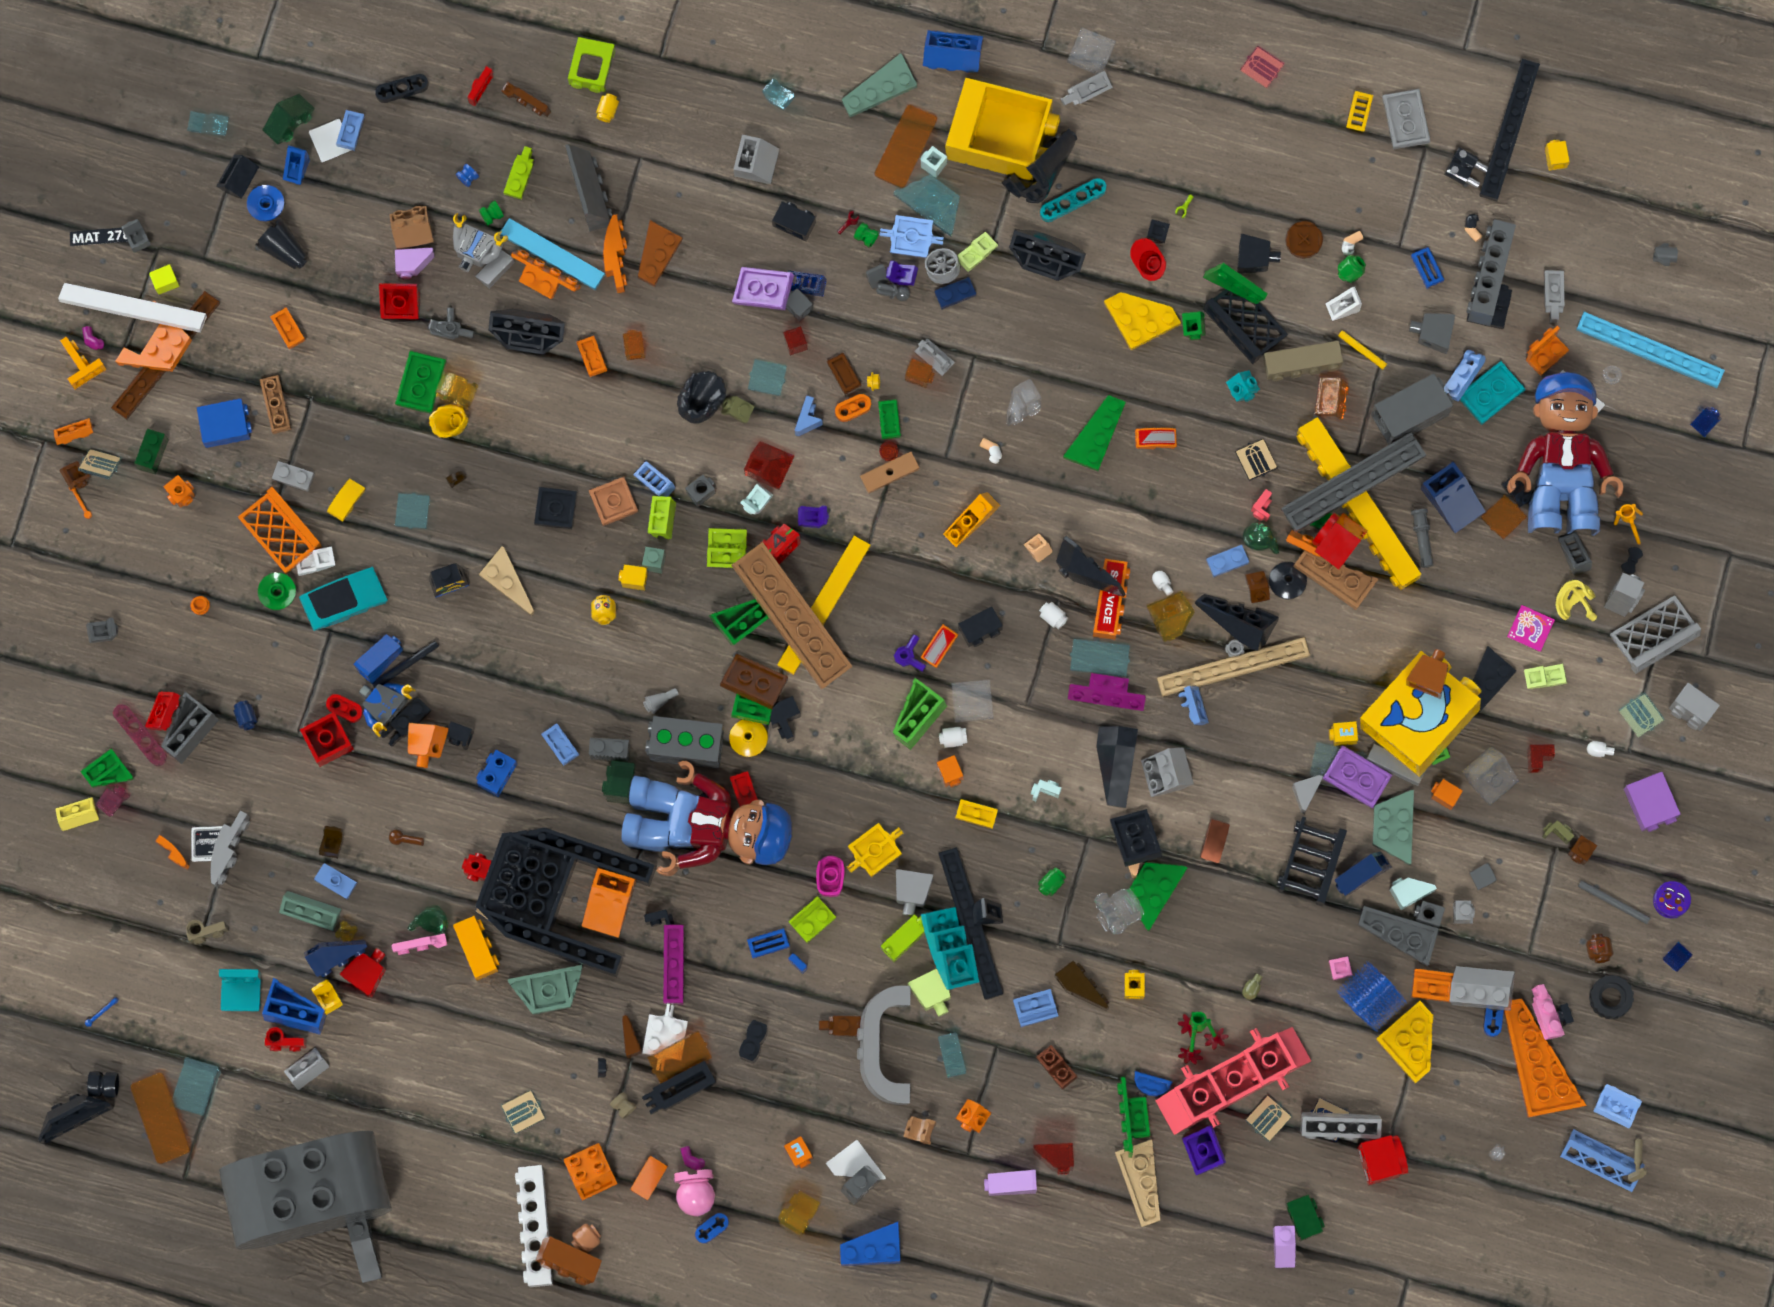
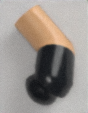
M1469 214L1465 220V231L1477 242L1482 238V235L1476 229L1479 217L1477 214Z

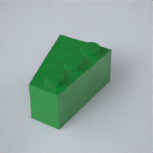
M756 599L708 615L730 645H735L769 619Z

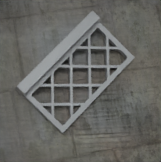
M1674 595L1610 633V636L1630 663L1633 672L1637 674L1699 637L1701 628L1697 623H1694ZM1674 603L1678 608L1677 614L1665 612L1666 606ZM1653 614L1662 615L1661 623L1649 621L1650 616ZM1664 616L1676 618L1674 626L1663 624ZM1678 618L1686 620L1689 626L1685 628L1676 627ZM1638 623L1645 624V633L1633 631L1634 625ZM1648 625L1660 627L1658 636L1647 634ZM1661 629L1673 630L1672 636L1669 638L1661 637ZM1621 633L1630 634L1629 642L1620 641L1617 635ZM1632 635L1643 637L1642 645L1632 644ZM1645 638L1656 639V645L1654 647L1644 646ZM1629 647L1641 649L1640 655L1633 659L1628 653Z

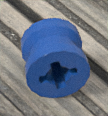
M468 164L463 166L462 171H458L455 174L466 187H470L471 182L479 178L476 171Z

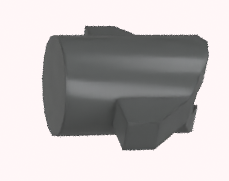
M1668 243L1655 247L1653 261L1660 262L1664 266H1670V262L1676 263L1678 256L1677 247H1669Z

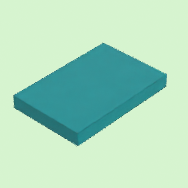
M1500 361L1472 383L1462 395L1460 401L1477 421L1483 425L1523 393L1525 388Z

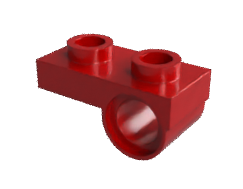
M278 1027L270 1028L265 1038V1046L270 1048V1051L276 1052L281 1051L282 1048H289V1051L300 1052L301 1048H306L307 1043L304 1038H286L285 1033ZM279 1032L281 1034L280 1040L273 1042L271 1040L272 1035Z

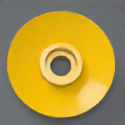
M741 720L732 727L729 741L732 749L737 754L744 757H753L765 749L768 735L761 723ZM748 733L752 735V738L749 740L745 739V735Z

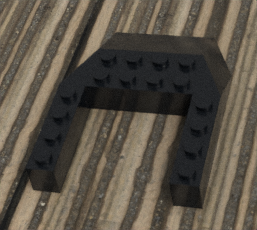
M548 828L502 833L475 906L506 938L543 953L617 978L623 962L622 956L553 933V926L577 862L596 869L600 868L633 878L637 883L649 887L656 871L655 865Z

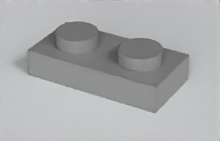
M278 461L272 480L308 492L315 474Z

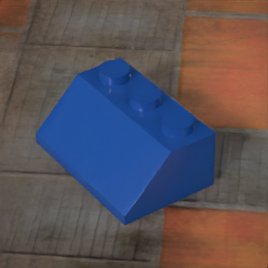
M928 30L924 47L923 66L930 69L944 68L948 71L962 70L966 73L978 72L983 36Z

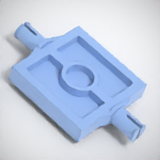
M896 215L892 230L880 229V236L891 237L890 253L926 258L932 243L943 245L944 237L933 236V220Z

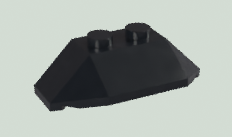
M1015 229L1009 245L1011 252H1013L1022 269L1057 281L1080 272L1086 256L1084 251L1071 242L1034 230Z
M505 309L490 312L488 330L506 349L545 354L563 342L565 322L550 314Z
M76 1094L69 1098V1102L65 1104L58 1103L51 1107L52 1110L47 1112L38 1140L44 1145L114 1109V1107L109 1102L84 1094Z

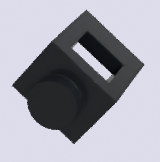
M450 721L449 726H445V728H448L446 736L449 740L448 742L455 746L462 744L463 749L468 750L474 734L473 730Z

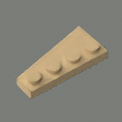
M1152 1140L1134 1145L1132 1158H1128V1152H1124V1149L1115 1152L1141 1228L1159 1222L1160 1212Z

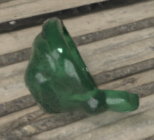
M1255 522L1246 527L1243 532V541L1248 548L1256 551L1270 548L1274 554H1279L1277 539L1274 538L1269 526L1261 522Z
M428 906L415 916L407 929L413 931L420 926L430 933L442 934L448 928V918L440 906Z

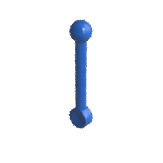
M116 997L112 999L111 1002L107 1006H105L101 1011H99L94 1017H92L91 1019H87L85 1021V1025L87 1027L92 1026L93 1022L98 1017H100L111 1006L115 1005L119 1000Z

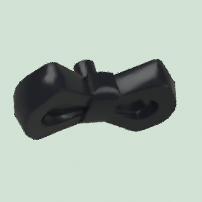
M1638 547L1628 549L1629 558L1627 562L1620 566L1626 574H1634L1636 572L1635 565L1643 557V553Z

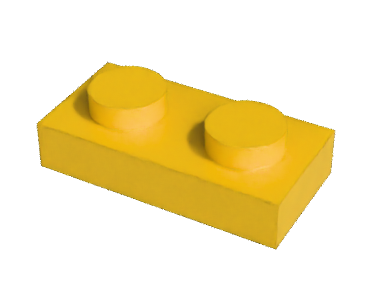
M961 799L955 819L993 829L998 809Z

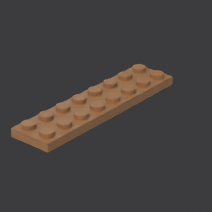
M763 542L731 565L820 689L825 688L852 667Z

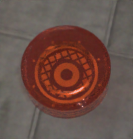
M891 441L884 442L879 448L880 457L885 461L896 459L898 456L897 445Z

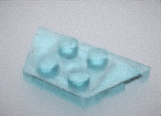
M927 175L920 181H914L909 186L893 192V195L925 219L933 220V224L950 237L952 236L960 199L958 194L932 175Z

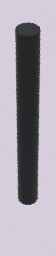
M433 641L372 683V686L375 688L378 684H386L437 649L439 646L436 641Z

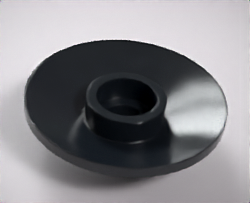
M1283 562L1276 565L1269 575V586L1272 592L1282 599L1297 598L1304 592L1307 585V576L1293 567L1295 564L1293 562ZM1290 576L1292 578V581L1287 582L1285 580V577Z

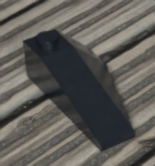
M1065 536L1056 560L1060 568L1058 570L1064 578L1069 577L1076 583L1124 597L1126 593L1120 583L1105 569L1101 570L1091 556L1088 558L1078 544Z
M1203 594L1195 601L1196 606L1240 643L1252 650L1258 651L1266 644L1279 620L1278 616L1265 610L1256 608L1253 611L1244 608L1245 605L1240 603L1238 605H1231L1225 599Z

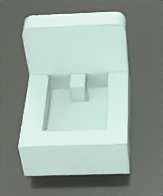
M758 483L746 499H743L740 503L744 506L743 508L746 512L755 515L763 510L773 494Z
M1039 780L1038 784L1034 783L1031 794L1034 795L1033 801H1037L1040 792L1059 798L1061 787H1058L1059 784L1048 780V782Z

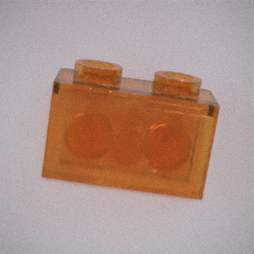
M1320 378L1315 409L1317 416H1335L1338 419H1343V415L1346 412L1345 400L1349 387L1342 378Z

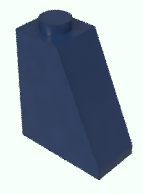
M1381 851L1372 853L1335 879L1337 883L1336 888L1341 894L1345 896L1350 895L1392 868V866Z

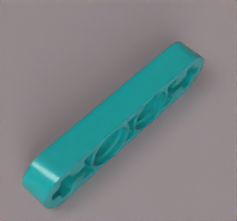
M1100 178L1093 179L1044 204L1040 209L1041 219L1045 222H1052L1096 200L1105 194L1106 182ZM1095 184H1097L1098 186L1102 185L1101 191H1098L1096 189L1092 191L1093 196H1090L1089 190H1093L1095 188ZM1084 192L1087 198L1082 201L1078 200L1076 194ZM1067 200L1070 203V207L1063 209L1060 207V202ZM1046 209H1048V211L1054 210V211L1052 212V216L1049 217L1048 214H1047V215H1044V214H1045V210H1046Z

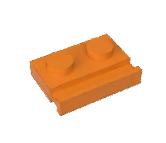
M1414 969L1411 998L1450 1002L1451 983L1454 973Z

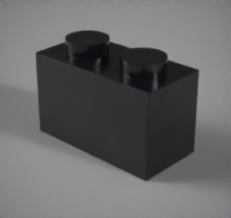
M783 201L772 219L773 227L805 242L816 224V217L812 212L808 210L802 211L795 204Z
M991 606L958 623V629L968 647H977L983 644V640L990 637L992 639L1001 634L1000 631L1003 630V625Z

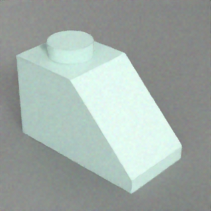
M1399 878L1392 883L1393 886L1389 891L1402 910L1435 892L1437 888L1433 884L1406 878L1403 880Z

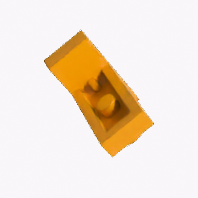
M67 337L60 340L80 370L68 378L74 390L107 370L100 359L89 364L84 355L79 356L76 352L79 348L74 340L69 341Z

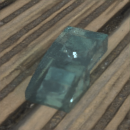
M191 111L187 131L225 136L229 117Z
M957 1032L939 1036L938 1041L947 1078L966 1074Z

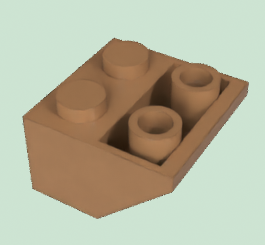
M415 206L410 210H398L393 214H389L397 250L434 242L426 206Z

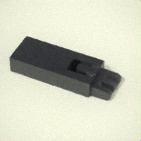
M704 1060L654 1087L653 1091L642 1096L643 1101L649 1098L652 1099L645 1104L647 1108L655 1105V1108L649 1110L652 1115L661 1109L666 1111L715 1085L716 1081ZM673 1086L677 1092L674 1096H672L670 1091L664 1095L662 1094L663 1091Z

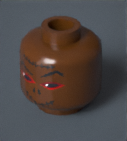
M1603 934L1592 935V939L1586 943L1589 959L1595 961L1596 964L1610 961L1614 954L1611 939L1603 936Z

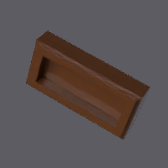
M844 353L827 361L844 395L861 387Z

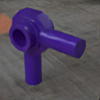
M913 634L906 647H899L894 654V659L902 667L911 665L923 672L926 665L916 660L912 651L920 639L918 636Z

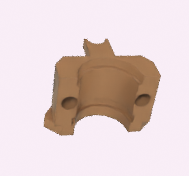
M911 1116L903 1137L930 1145L931 1133L937 1122Z

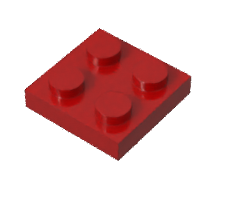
M158 692L145 727L150 730L166 731L172 723L171 717L173 712L179 706L180 695L174 692Z

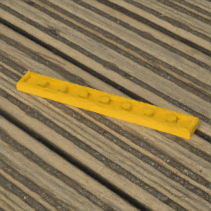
M856 536L852 538L811 607V610L823 626L871 547L870 544ZM788 646L777 666L794 675L801 661L791 647Z

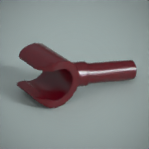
M854 211L849 212L847 221L837 231L839 235L848 226L858 223L859 216L856 219L851 218Z

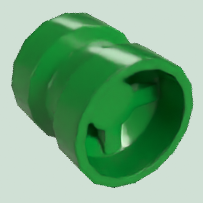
M496 201L491 202L488 208L482 207L479 209L487 226L493 223V219L504 217Z
M863 222L856 230L854 239L863 241L864 245L870 248L877 240L879 232L875 229L871 230Z

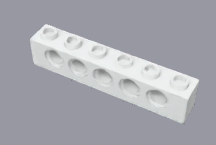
M543 1166L518 1167V1173H515L516 1185H520V1192H517V1202L521 1204L522 1212H518L519 1224H523L520 1240L521 1244L524 1243L525 1251H522V1262L526 1263L527 1271H523L524 1283H528L529 1287L553 1285L552 1268L546 1269L542 1267L539 1271L532 1270V1264L535 1262L538 1251H531L530 1249L532 1242L539 1241L542 1244L543 1239L549 1237ZM529 1182H534L536 1185L535 1190L532 1192L525 1190V1186ZM530 1202L537 1203V1209L533 1212L527 1210V1205ZM536 1221L539 1223L538 1230L534 1232L529 1231V1224Z

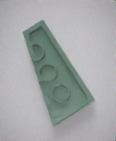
M900 53L842 99L849 117H853L917 88V84L902 54Z

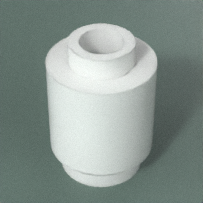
M1046 602L1039 610L1041 612L1040 617L1058 630L1068 620L1066 613L1053 602L1049 604Z
M952 727L942 729V733H939L940 744H944V748L963 746V744L967 743L966 728Z

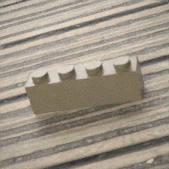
M1339 341L1264 353L1263 356L1267 380L1272 379V381H1280L1283 377L1288 376L1298 378L1306 373L1316 375L1323 370L1333 372L1339 370L1343 364Z

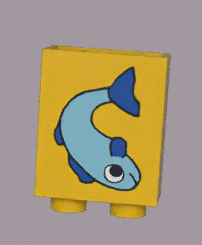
M1423 651L1417 654L1360 717L1361 730L1419 777L1480 711L1481 698L1478 697L1481 690L1472 680L1463 677L1458 681L1450 673H1447L1441 699L1407 686V677L1421 656L1426 655ZM1444 658L1442 662L1448 664V672H1449V670H1450L1452 667H1451V665L1449 664V662Z

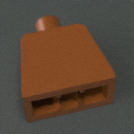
M1435 649L1432 657L1422 655L1407 677L1406 685L1441 699L1448 673V664L1442 662L1445 653Z

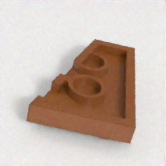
M650 220L638 278L655 287L681 244L682 237Z

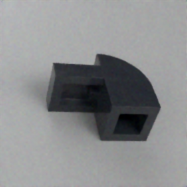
M793 696L778 702L771 712L772 728L780 726L778 729L781 739L785 738L787 743L794 741V736L788 722L801 717Z

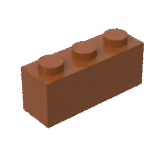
M551 1236L543 1239L535 1261L541 1263V1267L555 1269L559 1275L563 1277L570 1276L580 1285L594 1282L602 1260Z

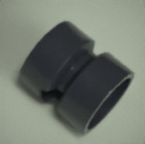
M98 1071L89 1072L87 1081L88 1096L99 1097L103 1093L105 1097L117 1098L119 1092L118 1072H106L105 1075Z

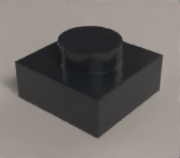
M1152 219L1147 239L1165 243L1170 224Z
M1568 1003L1560 1005L1557 1011L1560 1023L1563 1022L1564 1026L1572 1024L1574 1020Z

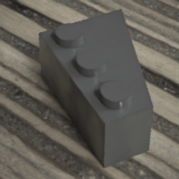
M186 692L183 694L180 707L177 708L173 724L170 725L161 745L180 764L187 759L219 721L212 712Z

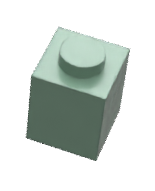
M645 547L642 567L647 568V571L662 574L666 557L665 550Z

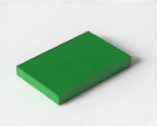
M410 351L395 405L432 414L447 360Z

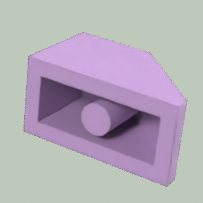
M433 248L395 250L397 276L402 279H410L412 276H417L435 257Z
M1275 1226L1273 1228L1275 1268L1295 1267L1296 1250L1295 1226Z

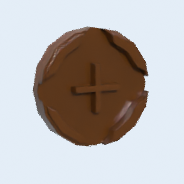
M1301 221L1293 224L1287 231L1285 243L1292 255L1297 258L1306 259L1313 257L1319 252L1322 247L1323 236L1321 230L1315 224Z

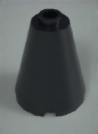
M279 218L275 222L277 224L274 227L270 226L258 239V243L255 246L294 270L297 267L301 269L308 262L306 260L307 255L286 223Z

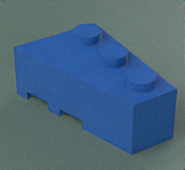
M273 978L262 1012L264 1021L321 1035L326 1019L324 1009Z
M898 1222L840 1244L841 1266L900 1263Z

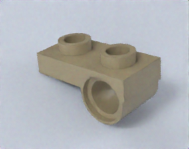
M192 920L187 924L186 934L191 944L198 945L206 942V939L210 937L214 939L223 937L224 933L228 932V927L224 921L205 927L201 921ZM201 926L200 933L192 934L193 927Z

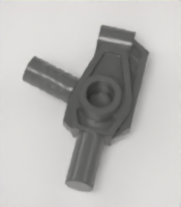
M447 308V321L439 322L431 319L428 325V330L434 336L451 340L459 338V335L472 339L474 337V331L463 329L460 323L454 321V308Z

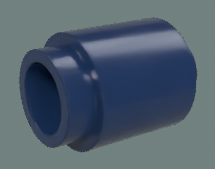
M247 700L234 705L233 712L239 728L244 730L253 729L258 721L252 705Z

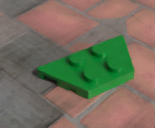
M1145 863L1125 897L1147 931H1150L1188 867Z

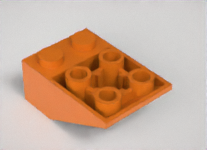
M597 868L582 927L619 938L636 885L635 879Z

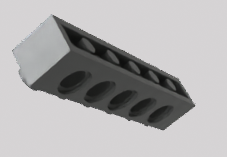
M1494 219L1492 226L1488 225L1486 237H1489V239L1484 241L1482 252H1485V255L1480 256L1478 263L1481 271L1476 272L1474 282L1477 283V286H1473L1470 295L1473 298V302L1468 303L1466 313H1470L1468 321L1487 326L1491 325L1516 227L1515 224Z

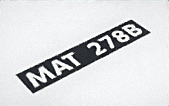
M122 228L70 232V246L128 241Z

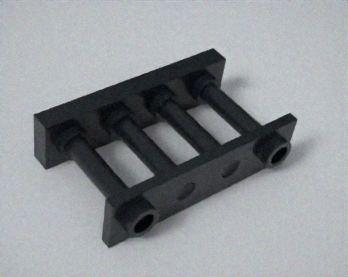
M1302 816L1301 821L1296 822L1294 832H1297L1284 876H1279L1277 886L1280 887L1279 893H1283L1284 887L1313 895L1317 899L1316 905L1324 906L1347 830L1340 828L1338 833L1334 832V834L1304 825L1306 817ZM1301 833L1331 841V844H1334L1332 851L1328 850L1326 852L1298 843ZM1296 850L1325 859V862H1328L1327 869L1319 870L1294 862L1293 858ZM1290 868L1319 877V880L1323 881L1321 888H1313L1288 880Z

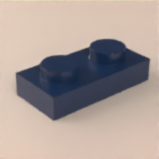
M969 277L934 291L941 310L976 296Z

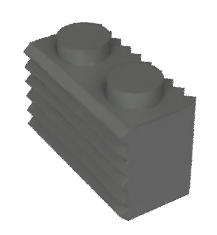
M590 737L589 756L591 760L629 761V740Z

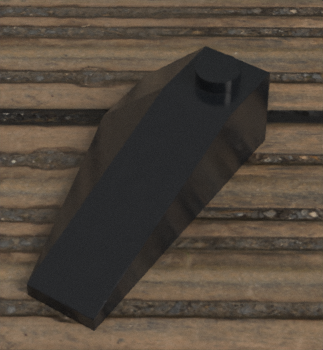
M1122 726L1099 727L1096 748L1107 806L1126 808L1138 729Z

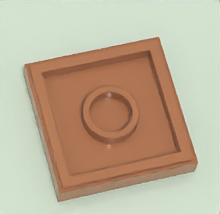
M624 477L589 490L603 526L638 513Z

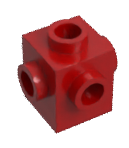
M475 853V855L469 854L468 859L465 858L463 861L462 869L468 880L478 882V880L485 881L492 861L486 859V856L480 853Z

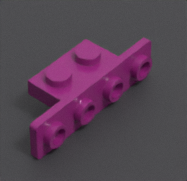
M1091 673L1089 687L1070 684L1068 693L1069 700L1139 711L1144 710L1146 696L1127 693L1128 678Z

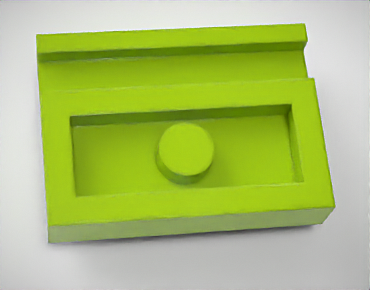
M817 896L788 922L803 940L808 943L832 923L836 916Z

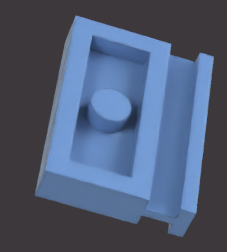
M1051 989L1013 999L1021 1028L1058 1017Z

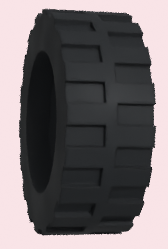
M1604 976L1596 981L1590 989V1006L1601 1018L1614 1020L1624 1016L1631 1009L1634 1002V992L1631 989V985L1627 983V980L1622 979L1620 976ZM1615 988L1620 992L1621 1001L1617 1006L1609 1007L1604 1004L1602 993L1605 989Z

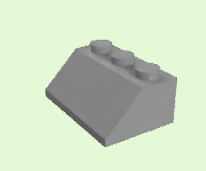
M1456 966L1451 983L1450 1003L1455 1006L1511 1011L1515 972Z

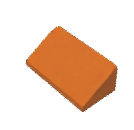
M650 1156L630 1190L648 1201L668 1166Z

